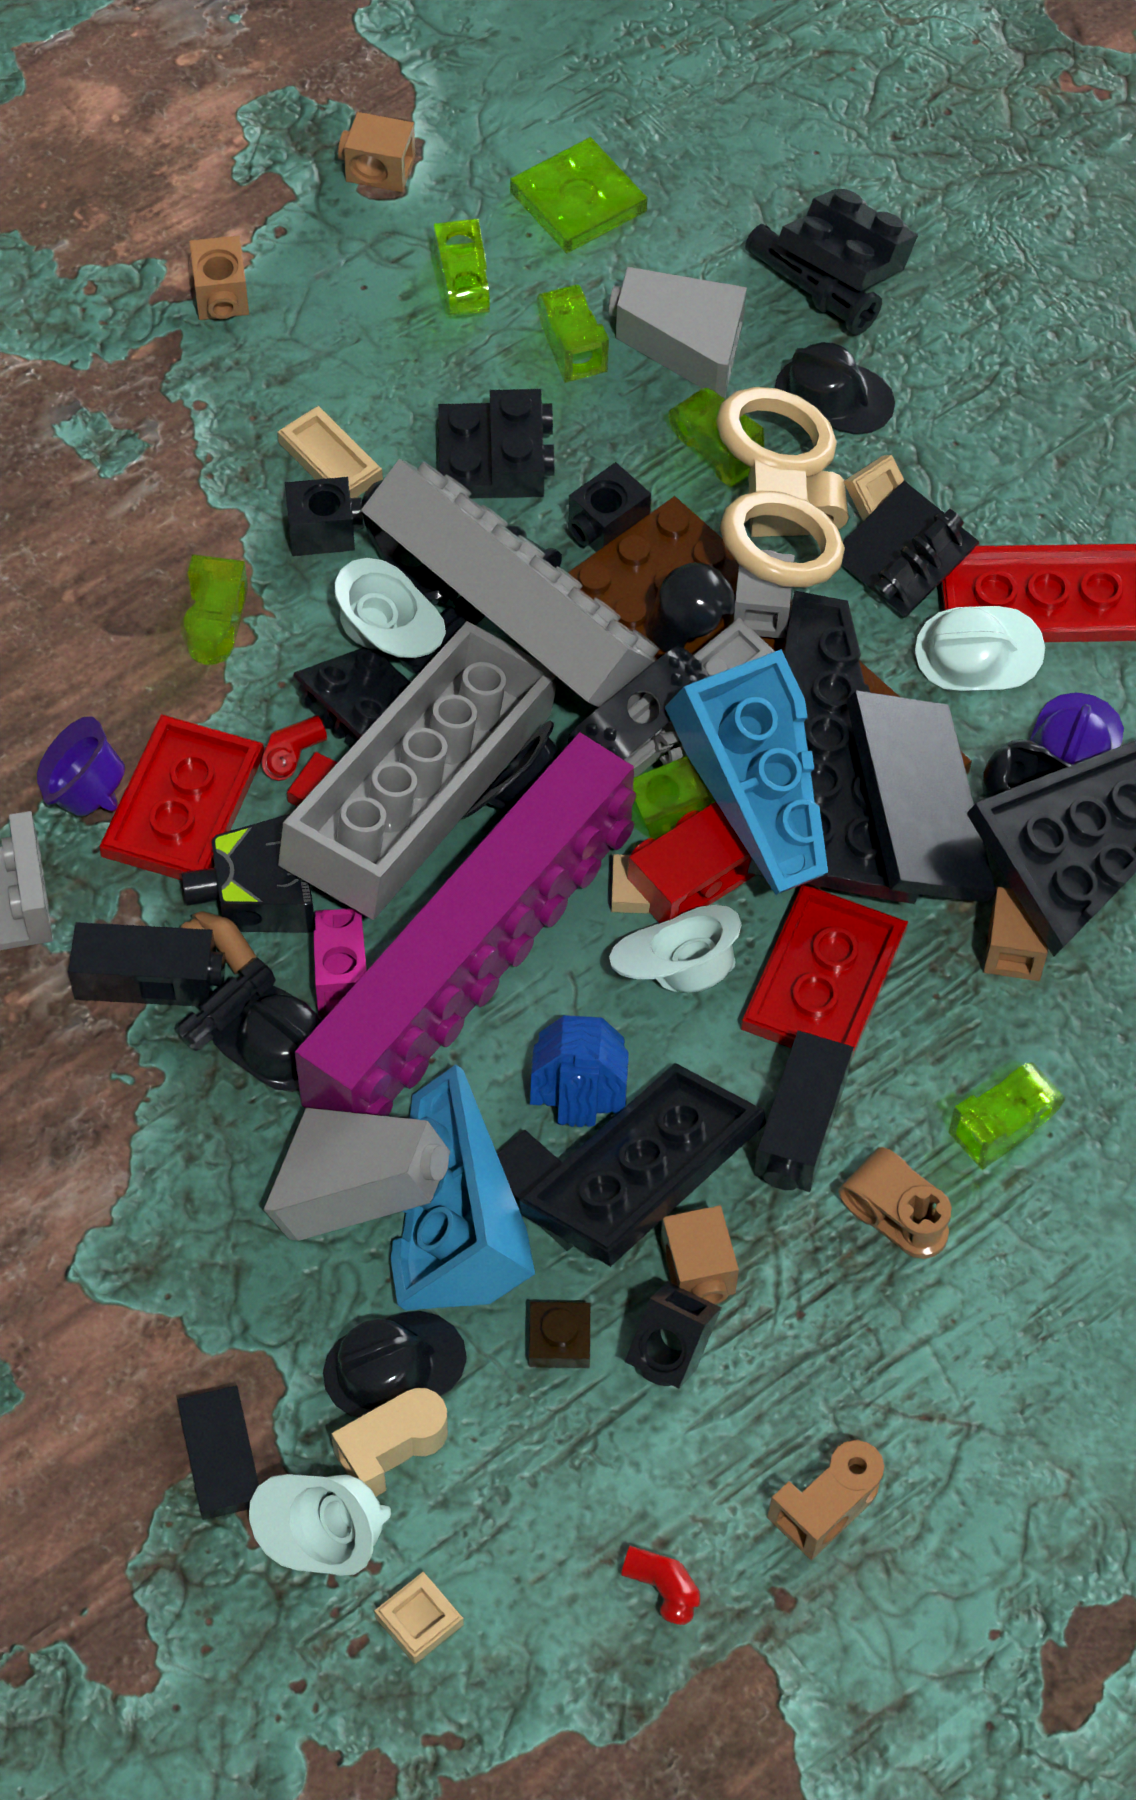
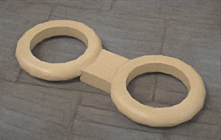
M752 387L736 391L721 403L716 425L722 443L735 458L751 469L748 473L749 494L739 496L724 510L720 531L725 547L741 567L759 579L783 587L799 588L827 582L841 568L845 547L835 524L823 511L807 501L806 477L819 474L833 461L837 441L832 426L818 408L797 395L777 388ZM757 410L771 411L787 416L801 425L810 435L814 448L809 452L798 455L779 454L765 449L751 440L745 433L739 418L745 413ZM761 515L780 516L794 521L808 530L815 538L821 555L815 560L804 563L785 562L771 557L757 548L750 540L744 523L750 518Z

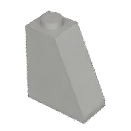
M627 267L622 287L613 286L609 303V316L617 317L616 339L714 396L726 397L744 322L747 287Z
M306 1108L264 1207V1211L289 1240L300 1241L429 1204L433 1199L439 1181L444 1178L447 1172L451 1151L427 1120Z

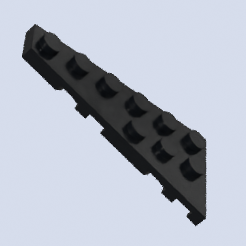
M794 591L783 654L805 698L807 719L804 721L807 748L808 751H812L814 770L811 772L815 804L820 807L828 866L827 874L805 884L915 904L918 894L890 890L846 701L856 690L870 692L868 684L864 683L859 663L861 653L849 603L847 600ZM750 856L748 873L763 875Z
M1136 740L976 802L966 813L1053 957L1136 873Z

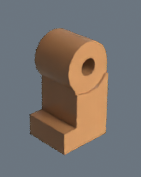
M853 1440L841 1444L832 1454L829 1467L802 1493L788 1481L771 1498L767 1518L812 1561L876 1497L884 1472V1462L881 1454L874 1446L864 1441Z

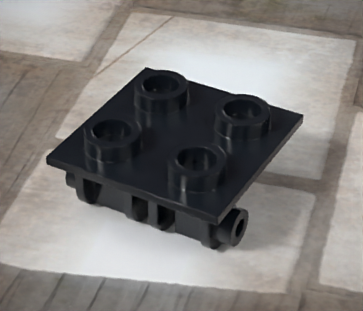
M904 480L843 542L845 550L841 565L906 618L974 550L979 541L962 528L964 522L956 512L948 509L944 513Z
M365 647L294 672L293 675L301 683L298 693L302 696V705L309 708L315 715H318L327 728H333V734L337 738L342 739L346 737L344 742L350 748L411 683L383 654L379 653L376 649Z

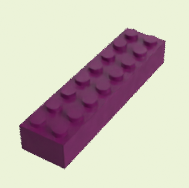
M580 732L295 1051L301 1105L304 1108L389 1116L393 1107V1100L405 1086L411 1089L422 1079L428 1068L430 1057L441 1045L446 1048L455 1041L464 1026V1018L475 1005L482 1007L492 998L498 988L501 975L510 965L517 967L525 960L532 949L534 937L545 925L550 928L558 922L567 907L568 898L578 887L584 889L590 885L599 872L601 860L612 848L619 850L627 842L634 829V822L631 821L632 805L636 798V793L633 791V765Z

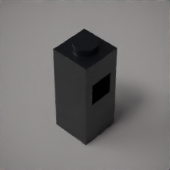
M76 922L68 974L75 1000L198 1007L213 993L214 986L224 984L226 959L225 952H216L213 930Z
M797 1031L757 1150L755 1176L764 1178L768 1184L778 1189L795 1190L797 1188L807 1192L811 1191L849 1075L853 1046Z

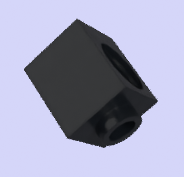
M615 462L569 495L568 528L578 543L583 546L589 545L597 552L650 514L651 493Z
M348 477L285 482L292 556L355 551L354 529H364L363 514L361 511V497L350 498Z
M667 1281L650 1298L625 1363L638 1368L640 1374L654 1384L660 1386L672 1385L679 1389L697 1370L722 1307ZM661 1329L673 1332L679 1338L682 1350H675L667 1346L662 1339Z

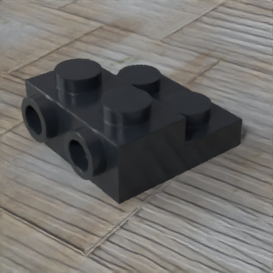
M834 189L813 198L807 216L784 225L776 244L856 290L861 291L903 271L918 234L909 230L903 220L896 215L888 212H877L868 207L867 203L858 194L847 189Z
M541 389L490 390V403L438 404L439 468L443 476L449 475L471 492L470 499L544 497V476H554L555 466L554 444L543 445V435H553L552 403H542Z

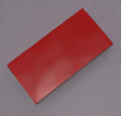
M1136 544L976 546L940 583L942 611L956 607L1001 606L1017 609L1034 621L1041 630L1044 642L1136 641Z

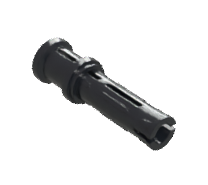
M760 224L752 230L746 240V251L756 255L784 277L790 279L811 294L816 308L823 313L831 311L845 321L847 329L855 335L862 334L873 324L882 307V298L874 292L865 293L862 290L858 291L777 245L779 235L770 230V227Z

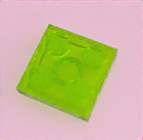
M591 137L510 178V192L566 254L647 211V196Z

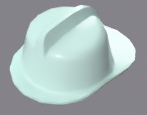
M363 558L351 561L340 570L334 583L335 598L340 606L341 624L346 634L355 643L368 649L381 650L397 657L407 658L429 655L441 646L446 634L444 619L432 603L398 567L384 560Z
M1001 606L956 607L938 612L925 622L917 636L915 648L919 669L926 678L942 689L954 691L1006 690L1020 687L1035 677L1043 664L1045 644L1041 630L1034 621L1017 609Z
M709 905L697 907L671 920L641 929L624 937L613 947L609 955L611 967L621 976L633 979H657L663 988L674 992L692 993L713 987L723 980L735 967L736 961L732 944L738 938L742 926L739 915L728 906Z
M285 1474L272 1476L257 1487L250 1500L249 1522L254 1538L264 1553L281 1566L297 1571L328 1573L339 1576L355 1575L368 1565L373 1554V1546L381 1534L382 1525L391 1516L390 1507L380 1505L373 1491L362 1480L351 1475L320 1477Z

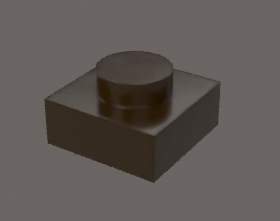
M530 1302L529 1367L590 1368L591 1303Z

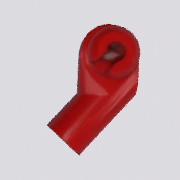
M316 715L271 733L261 760L263 770L267 776L278 781L286 780L295 772L302 750L327 741L326 730L320 717Z
M629 1546L621 1576L656 1586L664 1598L660 1614L666 1621L678 1625H686L691 1622L694 1616V1607L700 1606V1591L684 1565L676 1559Z

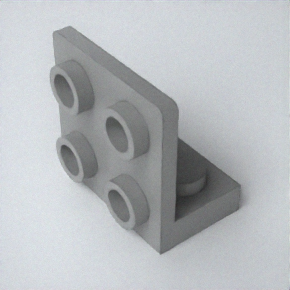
M32 811L10 814L9 820L12 837L1 839L0 950L53 941L41 850Z

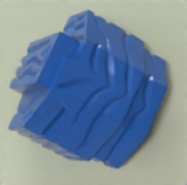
M564 1015L539 1032L538 1043L533 1048L530 1105H542L544 1103L546 1106L558 1107V1124L565 1125L568 1123L570 1127H573L575 1124L577 1127H583L585 1124L588 1127L595 1126L597 1113L613 1112L618 1114L626 1106L629 1052L624 1047L625 1038L601 1017Z

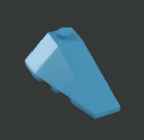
M782 649L684 686L665 706V709L689 760L775 895L827 874L828 866L820 807L815 804L811 772L814 770L812 751H808L804 726V721L807 719L806 703Z
M454 1065L412 1096L409 1119L427 1120L451 1152L447 1172L444 1178L439 1181L431 1203L402 1211L405 1213L402 1238L393 1240L391 1265L397 1305L404 1310L491 1304L535 1275L526 1225L464 1070Z

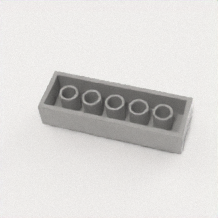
M399 458L361 509L365 515L587 702L597 707L602 706L658 660L654 656L660 649L652 641L635 629L631 631L619 622L621 616L598 598L592 599L580 589L583 585L562 568L558 566L554 568L543 559L545 554L523 536L519 535L517 537L506 528L508 523L487 506L483 504L480 506L470 499L471 492L447 474L443 476L424 461L416 468ZM638 692L633 694L628 700L627 709L647 693Z
M466 621L283 822L278 866L374 920L517 755L531 736L549 718L558 677L536 658Z

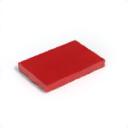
M161 714L99 846L101 857L182 881V872L214 868L212 838L217 834L231 831L261 763L264 744Z
M802 884L742 1019L741 1030L792 1048L797 1031L799 1030L853 1046V1059L905 936L908 921Z

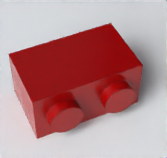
M715 801L700 812L698 810L688 812L676 823L672 830L658 839L648 838L641 842L629 857L627 879L650 903L649 912L659 923H662L697 907L713 904L754 877L755 874L748 873L750 854Z

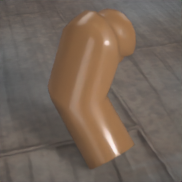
M201 911L192 914L193 919L180 926V928L213 930L215 947L220 952H225L226 962L235 975L239 974L238 970L247 962L257 957L238 927L228 918Z

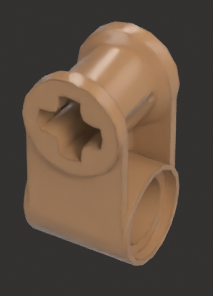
M878 1147L838 1190L839 1197L851 1213L864 1223L873 1226L906 1254L914 1258L926 1259L935 1257L943 1251L948 1243V1224L952 1209L949 1198L941 1190L934 1187L912 1170L900 1156L890 1149Z

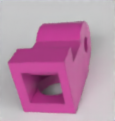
M353 908L315 910V983L318 1015L321 1018H325L367 971L362 914Z

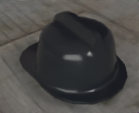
M821 342L809 345L806 348H797L792 362L785 365L777 375L775 388L797 395L818 408L830 422L833 429L851 434L872 433L884 427L893 416L895 398L891 387L881 376L857 365L855 358L844 347L835 343Z
M551 720L544 723L531 736L510 765L499 774L461 819L469 817L487 803L506 812L512 809L562 752L549 738L554 727V723Z
M271 986L260 997L255 993L251 997L253 1000L246 1005L243 1012L221 1032H218L216 1029L211 1032L214 1036L212 1040L224 1056L246 1070L260 1082L275 1090L294 1092L300 1090L295 1051L323 1019L303 1000L292 996L276 986Z
M422 1311L401 1313L385 1319L378 1318L364 1321L340 1338L328 1353L323 1370L325 1390L336 1407L348 1415L358 1418L402 1393L415 1388H427L442 1396L451 1391L463 1375L467 1360L464 1340L454 1325L439 1315Z

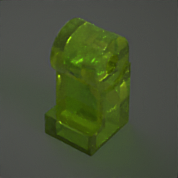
M479 219L435 223L434 254L437 269L440 271L448 316L490 312L489 288L486 275L487 264ZM456 235H464L472 239L471 243L446 245L447 241Z
M574 284L538 294L537 306L540 321L564 383L608 372L609 338L603 325L597 324L592 311H589L580 285ZM589 350L593 354V357L586 363H573L574 354Z
M703 387L669 410V422L677 437L685 445L695 447L698 453L716 467V477L728 487H732L747 477L751 468L735 458L721 441L716 419L720 405L725 399L715 391ZM744 414L739 418L742 429L751 440L764 448V428Z
M192 554L188 576L191 597L196 602L187 610L184 616L187 650L195 661L205 665H213L226 660L234 649L248 592L245 561Z
M688 756L634 778L633 791L636 793L635 802L651 838L656 839L669 832L671 827L676 825L688 812L693 810L700 812L715 802L714 797Z
M1026 1063L1018 1067L1002 1082L976 1098L974 1095H971L954 1107L948 1133L983 1170L1034 1134V1130L1047 1122L1060 1109L1065 1101V1096L1035 1063ZM972 1133L979 1139L982 1145L974 1139Z

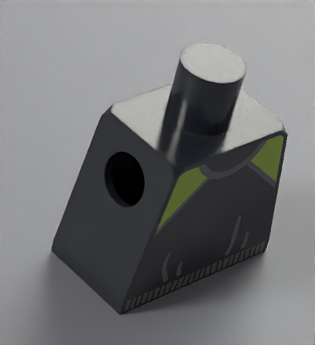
M290 814L217 834L212 838L215 868L182 872L186 906L220 901L222 917L232 920L240 932H314L316 928L310 884L278 866L283 822Z

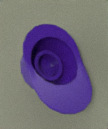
M1077 692L1062 694L1047 702L1038 716L1030 741L1044 746L1055 756L1074 765L1120 747L1123 741L1124 726L1119 714L1108 702L1090 694Z
M93 716L82 717L66 727L50 744L40 761L37 771V783L43 800L47 805L55 803L81 817L94 812L100 806L113 812L118 808L114 791L124 776L125 765L107 742L100 722Z

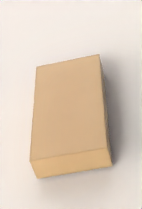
M319 406L277 431L279 444L315 480L348 477L350 498L358 497L367 491L373 483L383 480L382 468Z

